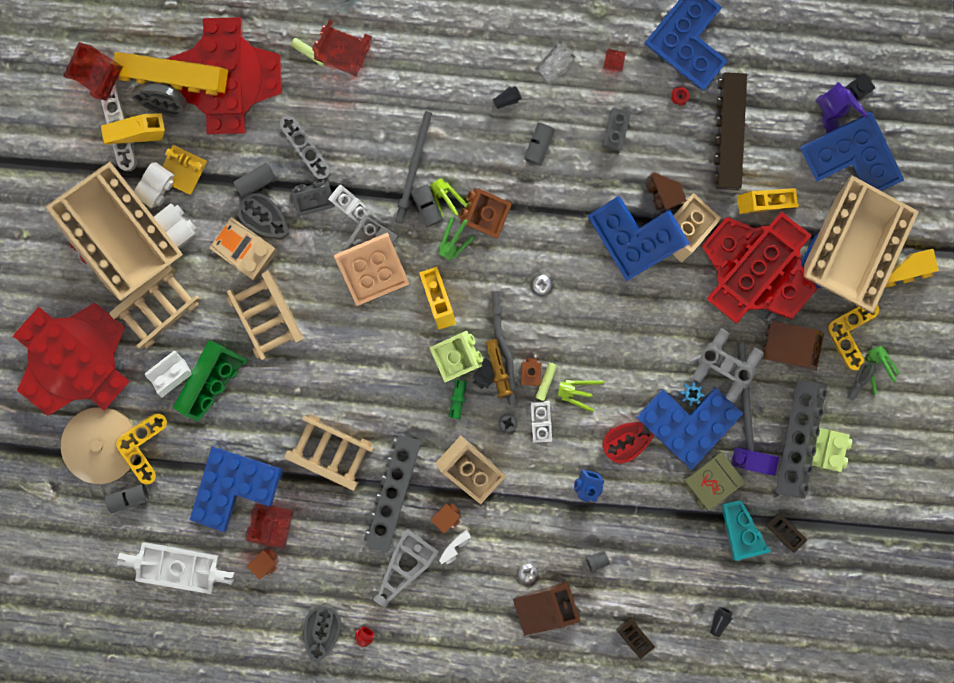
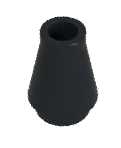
M516 85L513 87L509 86L495 97L493 102L496 108L499 109L519 103L522 97Z
M718 607V610L714 612L710 633L720 637L732 621L733 613L724 607Z

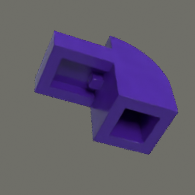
M735 447L731 465L745 470L776 476L779 457Z

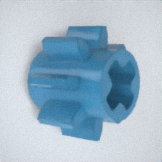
M695 382L691 383V387L684 384L685 390L679 391V393L684 395L681 401L688 400L689 406H692L693 401L700 404L698 399L704 396V394H700L702 386L696 388ZM689 390L696 391L694 393L695 398L688 397L690 394Z

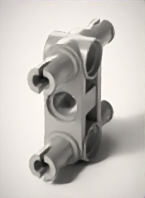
M720 328L713 342L708 343L699 358L700 364L692 378L702 383L708 371L712 368L732 379L733 384L725 398L735 403L742 390L748 388L757 372L756 367L764 352L754 347L747 361L742 362L723 351V346L731 333ZM709 350H713L716 353V358L713 361L709 360L706 356ZM741 370L749 372L750 377L748 380L741 379Z

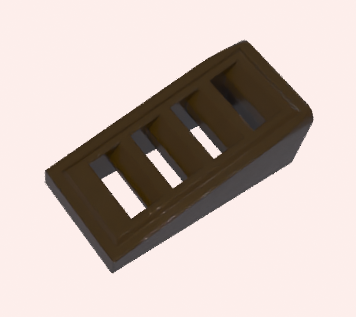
M780 512L766 525L793 553L807 541ZM782 520L783 523L775 530L773 526ZM787 525L789 528L780 535L779 532ZM793 531L794 534L786 541L784 538ZM798 536L800 540L792 547L790 543Z
M631 617L616 628V631L640 659L655 648ZM633 626L634 629L625 635L624 632ZM638 632L639 634L631 641L628 639L634 633ZM641 637L644 639L638 645H633ZM647 643L648 646L639 652L638 649Z

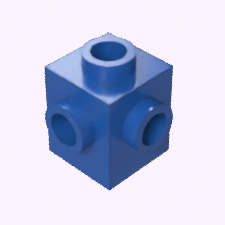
M582 469L579 478L574 482V491L580 500L596 502L598 496L603 492L604 480L599 473Z

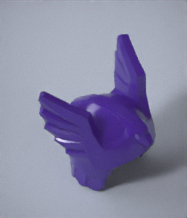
M837 82L829 91L815 99V102L823 111V128L826 129V133L840 127L841 123L838 118L845 117L850 112L851 107L855 108L865 118L868 117V114L851 91L842 86L840 82Z

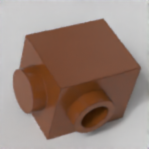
M526 358V362L521 363V385L540 386L541 363H537V359Z
M446 502L430 520L445 533L449 528L453 530L460 523L458 520L461 516L459 514L460 510L454 503L450 505Z
M265 548L247 567L260 580L266 573L270 576L277 569L275 565L279 562L277 560L278 556L272 549L268 550Z

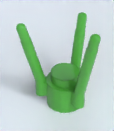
M451 217L443 240L438 247L440 248L438 254L450 261L453 257L457 258L459 253L475 238L472 235L458 249L454 245L468 222L466 219L459 227L452 241L448 242L447 238L454 220Z
M882 345L867 351L869 354L866 357L867 362L873 364L872 362L874 361L875 365L882 362L892 382L895 383L896 379L890 367L896 375H899L900 372ZM873 375V377L871 378V384L873 394L876 395L875 375Z

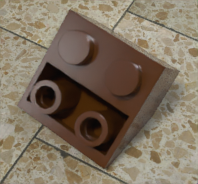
M656 172L651 173L647 177V182H645L649 193H653L655 198L653 204L657 211L660 210L661 214L688 201L680 182Z

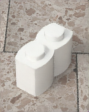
M151 163L134 193L141 202L150 208L159 207L165 200V191L170 190L173 186L175 175L158 163Z
M169 204L155 215L154 218L174 244L181 248L197 235L194 231L197 228L190 219L188 221L185 220L182 216L185 213L179 205Z

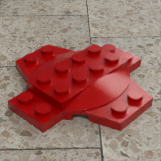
M241 17L203 18V37H201V40L195 47L166 58L167 60L214 66L228 70L225 93L218 92L216 96L205 94L206 90L201 89L200 93L188 91V87H182V90H178L185 97L187 103L196 105L206 115V134L208 135L246 134L245 114L251 110L250 108L253 104L282 94L281 55L251 46L243 38Z
M782 211L769 226L758 228L750 227L745 223L726 217L702 245V249L717 271L719 284L709 295L707 301L735 324L749 310L765 309L793 319L817 291L815 284L804 277V268L801 266L800 255L801 248L812 235Z
M97 303L91 304L69 318L53 319L38 307L13 335L15 339L28 349L27 356L29 362L17 392L47 416L74 400L85 399L92 400L105 411L130 382L115 369L114 353L125 327L116 319H113Z

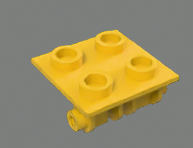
M172 145L171 149L168 148L165 153L167 157L162 167L175 175L173 187L191 195L207 160Z

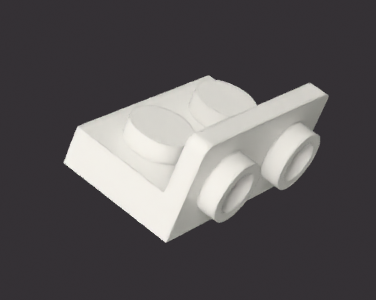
M175 351L145 373L146 378L152 382L157 394L161 397H164L192 375L186 361Z

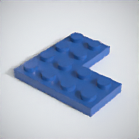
M679 0L645 41L644 45L703 92L728 62V60L699 38L722 7L714 0Z
M872 112L867 113V118L861 116L800 147L817 182L850 165H853L861 181L880 191L904 181Z
M618 196L588 215L626 281L690 244L670 210L639 228L623 200Z
M715 387L690 414L661 389L636 418L690 470H693L743 413Z
M211 447L190 521L226 532L237 496L266 506H272L283 469L217 447Z

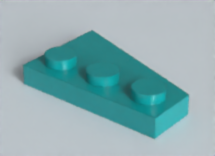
M742 500L721 504L734 561L771 552L762 539L760 531L754 525L753 519Z

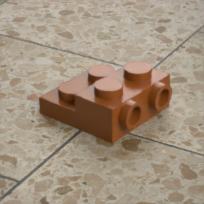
M474 188L473 191L470 190L466 197V201H468L466 209L463 208L459 214L460 224L466 219L468 222L465 226L498 239L512 203L480 188Z

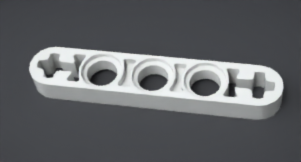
M107 80L101 81L98 91L107 124L124 120L125 116L117 86L110 80L108 82ZM105 84L112 87L109 90L110 96L115 98H109L108 93L103 91ZM112 102L116 103L118 107L113 113L108 111V105ZM127 143L124 149H119L117 144H112L119 168L126 172L134 170L137 163L132 143ZM120 153H126L127 159L131 160L129 167L123 165L125 157L120 155Z

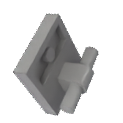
M364 215L344 248L350 249L388 233L393 244L397 235Z

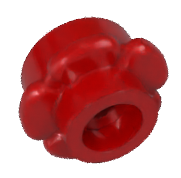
M684 87L675 88L671 93L672 102L679 106L685 105L690 99V94Z

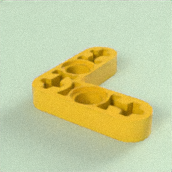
M878 305L872 315L867 313L862 317L860 312L866 310L857 306L831 320L827 325V332L844 364L850 370H859L860 366L864 363V358L849 331L875 318L879 314ZM850 314H855L858 318L857 323L854 325L848 321ZM835 323V325H840L841 328L838 329L839 333L841 335L845 333L846 336L840 337L837 340L836 337H839V334L837 331H832V329L834 328L833 324ZM843 340L850 342V348L846 351L840 346ZM854 350L855 353L851 355L854 359L858 358L857 366L851 365L850 362L853 361L851 356L848 355L846 357L845 354L851 353Z
M159 413L152 414L116 440V448L138 480L145 485L151 484L155 480L156 474L138 446L166 427L167 420ZM154 418H162L161 426H153L152 429L154 431L151 433L145 424L148 423L151 426L155 423ZM139 428L146 429L147 434L144 438L136 436V431ZM131 433L133 438L138 441L135 444L133 440L129 442V447L127 449L124 447L120 448V446L122 445L121 441L123 439L125 441L131 439V437H129ZM136 454L140 455L141 462L138 465L131 464V457ZM145 463L146 466L143 467L145 471H151V474L149 475V480H147L146 478L142 479L144 475L142 471L139 469Z

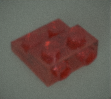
M256 503L255 508L251 511L252 520L250 527L246 531L247 541L252 544L285 549L294 511L292 509Z

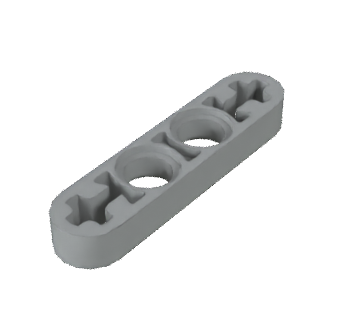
M290 115L284 116L280 121L282 131L314 176L319 180L328 179L331 169L296 119ZM287 120L289 122H294L292 123V126L296 132H294L293 134L288 127L284 128L286 126L285 122ZM302 135L305 137L303 145L295 144L296 136ZM312 150L316 153V158L309 161L306 159V153ZM320 159L322 160V162H319V165L322 168H327L325 170L326 174L324 176L322 174L317 175L319 170L316 167V165H314Z

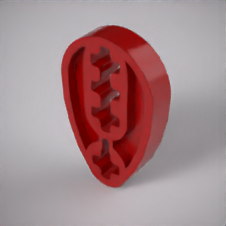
M641 422L625 423L610 429L605 434L602 443L603 451L610 460L616 463H627L646 449L654 435L649 431V436L646 434L637 436L643 431L642 427L644 425ZM627 435L634 437L632 445L626 443L624 445L625 449L617 448L615 450L616 454L608 453L609 445L617 446V441H626Z

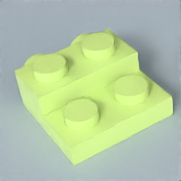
M467 331L429 347L444 382L482 366L483 357L479 351L476 352L474 348L475 339Z
M820 428L812 466L842 472V469H845L848 463V458L845 457L846 450H850L852 445V439H849L850 435Z

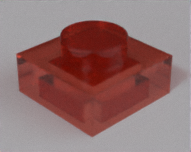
M607 48L603 69L622 72L626 52Z

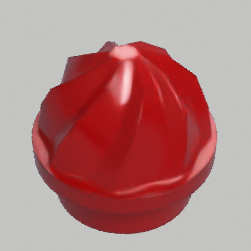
M361 627V629L356 631L355 641L359 646L366 647L373 642L374 633L369 628Z

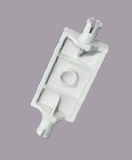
M145 542L141 545L139 555L132 556L120 553L118 556L120 560L117 561L119 566L134 567V570H136L135 581L207 594H212L215 582L232 585L234 580L232 578L235 574L234 572L218 570L219 555Z

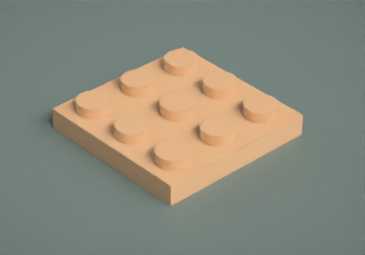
M388 233L334 255L356 306L409 285L407 276Z

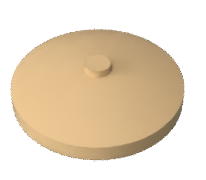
M95 407L78 413L69 421L62 434L61 454L64 463L72 474L88 483L105 484L118 480L128 473L131 468L116 448V440L119 436L133 428L134 425L124 414L111 408H106L104 411L100 407ZM131 433L129 435L131 439L128 441L123 439L120 448L124 447L127 449L129 442L133 440L135 444L138 441L133 438ZM137 454L133 455L130 459L133 465L137 459Z

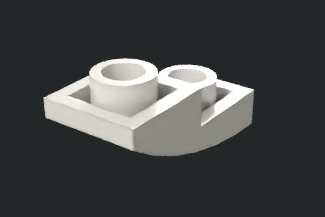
M339 185L328 199L358 224L364 215L367 216L371 212L369 207L342 185Z
M550 401L531 402L533 443L552 442Z
M467 529L456 536L445 548L439 560L441 564L453 562L457 559L456 555L458 554L456 546L458 545L460 548L469 543L468 539L471 538V535Z

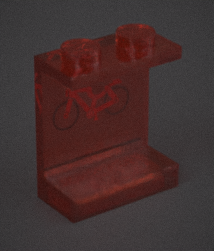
M329 19L327 25L324 24L321 28L319 41L316 40L313 45L314 59L357 77L371 47L372 36L364 34L361 40L333 28V20Z
M79 42L63 77L76 80L90 90L89 95L93 98L107 101L123 66L92 45Z

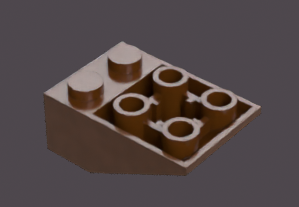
M568 581L513 598L524 636L581 622Z

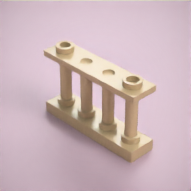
M171 264L140 286L109 313L113 319H124L142 340L136 345L139 349L151 347L155 343L154 339L188 310L191 312L199 306L198 302L201 298L196 295L191 298L174 278L173 273L177 270ZM162 282H168L186 303L179 310H176L159 290V285ZM148 294H153L171 315L165 322L162 323L144 302V298ZM134 306L139 307L156 327L149 335L131 317L130 310Z
M270 271L261 274L263 279H261L260 283L236 295L234 291L228 290L229 296L226 297L230 306L235 307L255 346L252 348L257 359L261 358V360L268 359L265 352L289 340H295L296 343L305 340ZM263 289H269L272 295L269 297L270 299L245 312L243 311L239 301ZM272 306H278L281 313L277 317L252 329L248 318ZM280 323L287 324L289 330L286 334L262 346L260 345L256 337L257 335Z
M309 414V417L303 416L302 420L308 422L296 449L288 450L284 458L354 491L359 483L355 481V474L366 451H374V447L371 446L372 443L363 438L359 441L319 422L320 418ZM314 426L325 430L313 457L308 459L303 457V450ZM334 434L343 439L331 464L325 467L320 465V459L331 435ZM349 442L360 446L348 473L342 475L337 473V468Z

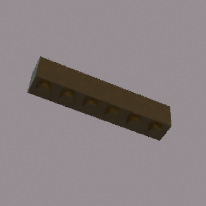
M724 72L721 78H718V89L721 90L720 97H717V108H720L719 116L716 117V127H719L718 135L715 136V146H718L717 154L714 155V165H717L716 173L713 174V184H716V189L738 191L742 188L747 73Z

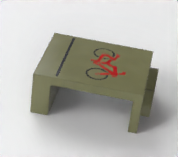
M720 451L715 453L713 459L691 476L683 478L685 482L684 488L689 494L694 493L697 497L695 502L701 509L705 508L708 511L745 484L742 477Z

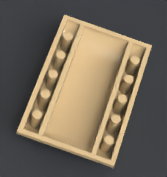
M111 162L46 206L47 211L65 237L105 287L120 301L183 255Z
M850 176L835 197L804 266V277L859 307L874 313L919 211L858 178Z

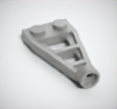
M407 529L395 547L379 593L376 594L373 600L386 608L390 600L428 568L439 550ZM404 553L410 554L418 561L417 565L409 572H405L399 567V561ZM394 571L404 576V580L398 587H393L389 584V579Z

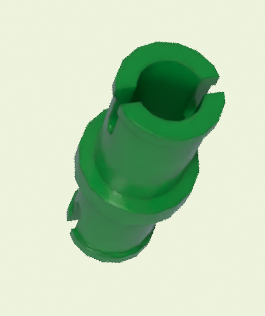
M455 379L453 396L450 397L452 402L449 418L461 419L462 405L466 400L464 394L467 381Z

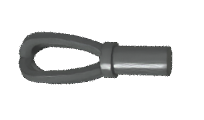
M865 362L860 366L853 384L854 386L847 398L854 401L860 389L870 381L876 371L873 364ZM870 366L871 370L867 377L859 383L865 368Z

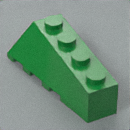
M208 340L192 370V375L189 376L173 408L182 415L199 422L213 405L215 397L219 393L222 394L226 389L225 385L231 378L234 379L238 374L237 370L249 360L218 343Z

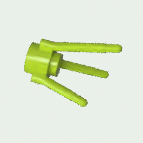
M442 178L429 186L443 219L444 216L438 198L442 197L454 215L458 216V212L447 196L449 192L465 207L467 206V203Z
M566 379V382H560L558 396L562 397L564 401L594 412L593 408L572 399L574 394L590 398L593 395L577 391L575 386L572 385L604 384L605 382L603 380L571 381Z

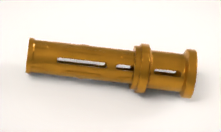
M497 339L486 341L485 344L494 373L493 383L496 384L498 392L497 398L511 396L514 392L511 391L508 381L510 377L505 373Z

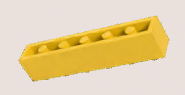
M120 52L114 53V70L112 75L118 76L120 81L130 82V79H136V83L146 84L148 81L154 84H169L177 90H182V87H188V91L200 93L201 89L206 90L205 94L216 96L218 92L225 93L227 69Z

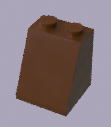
M771 321V326L769 325L766 331V336L768 337L767 344H764L762 350L764 352V359L817 371L824 333L817 329Z

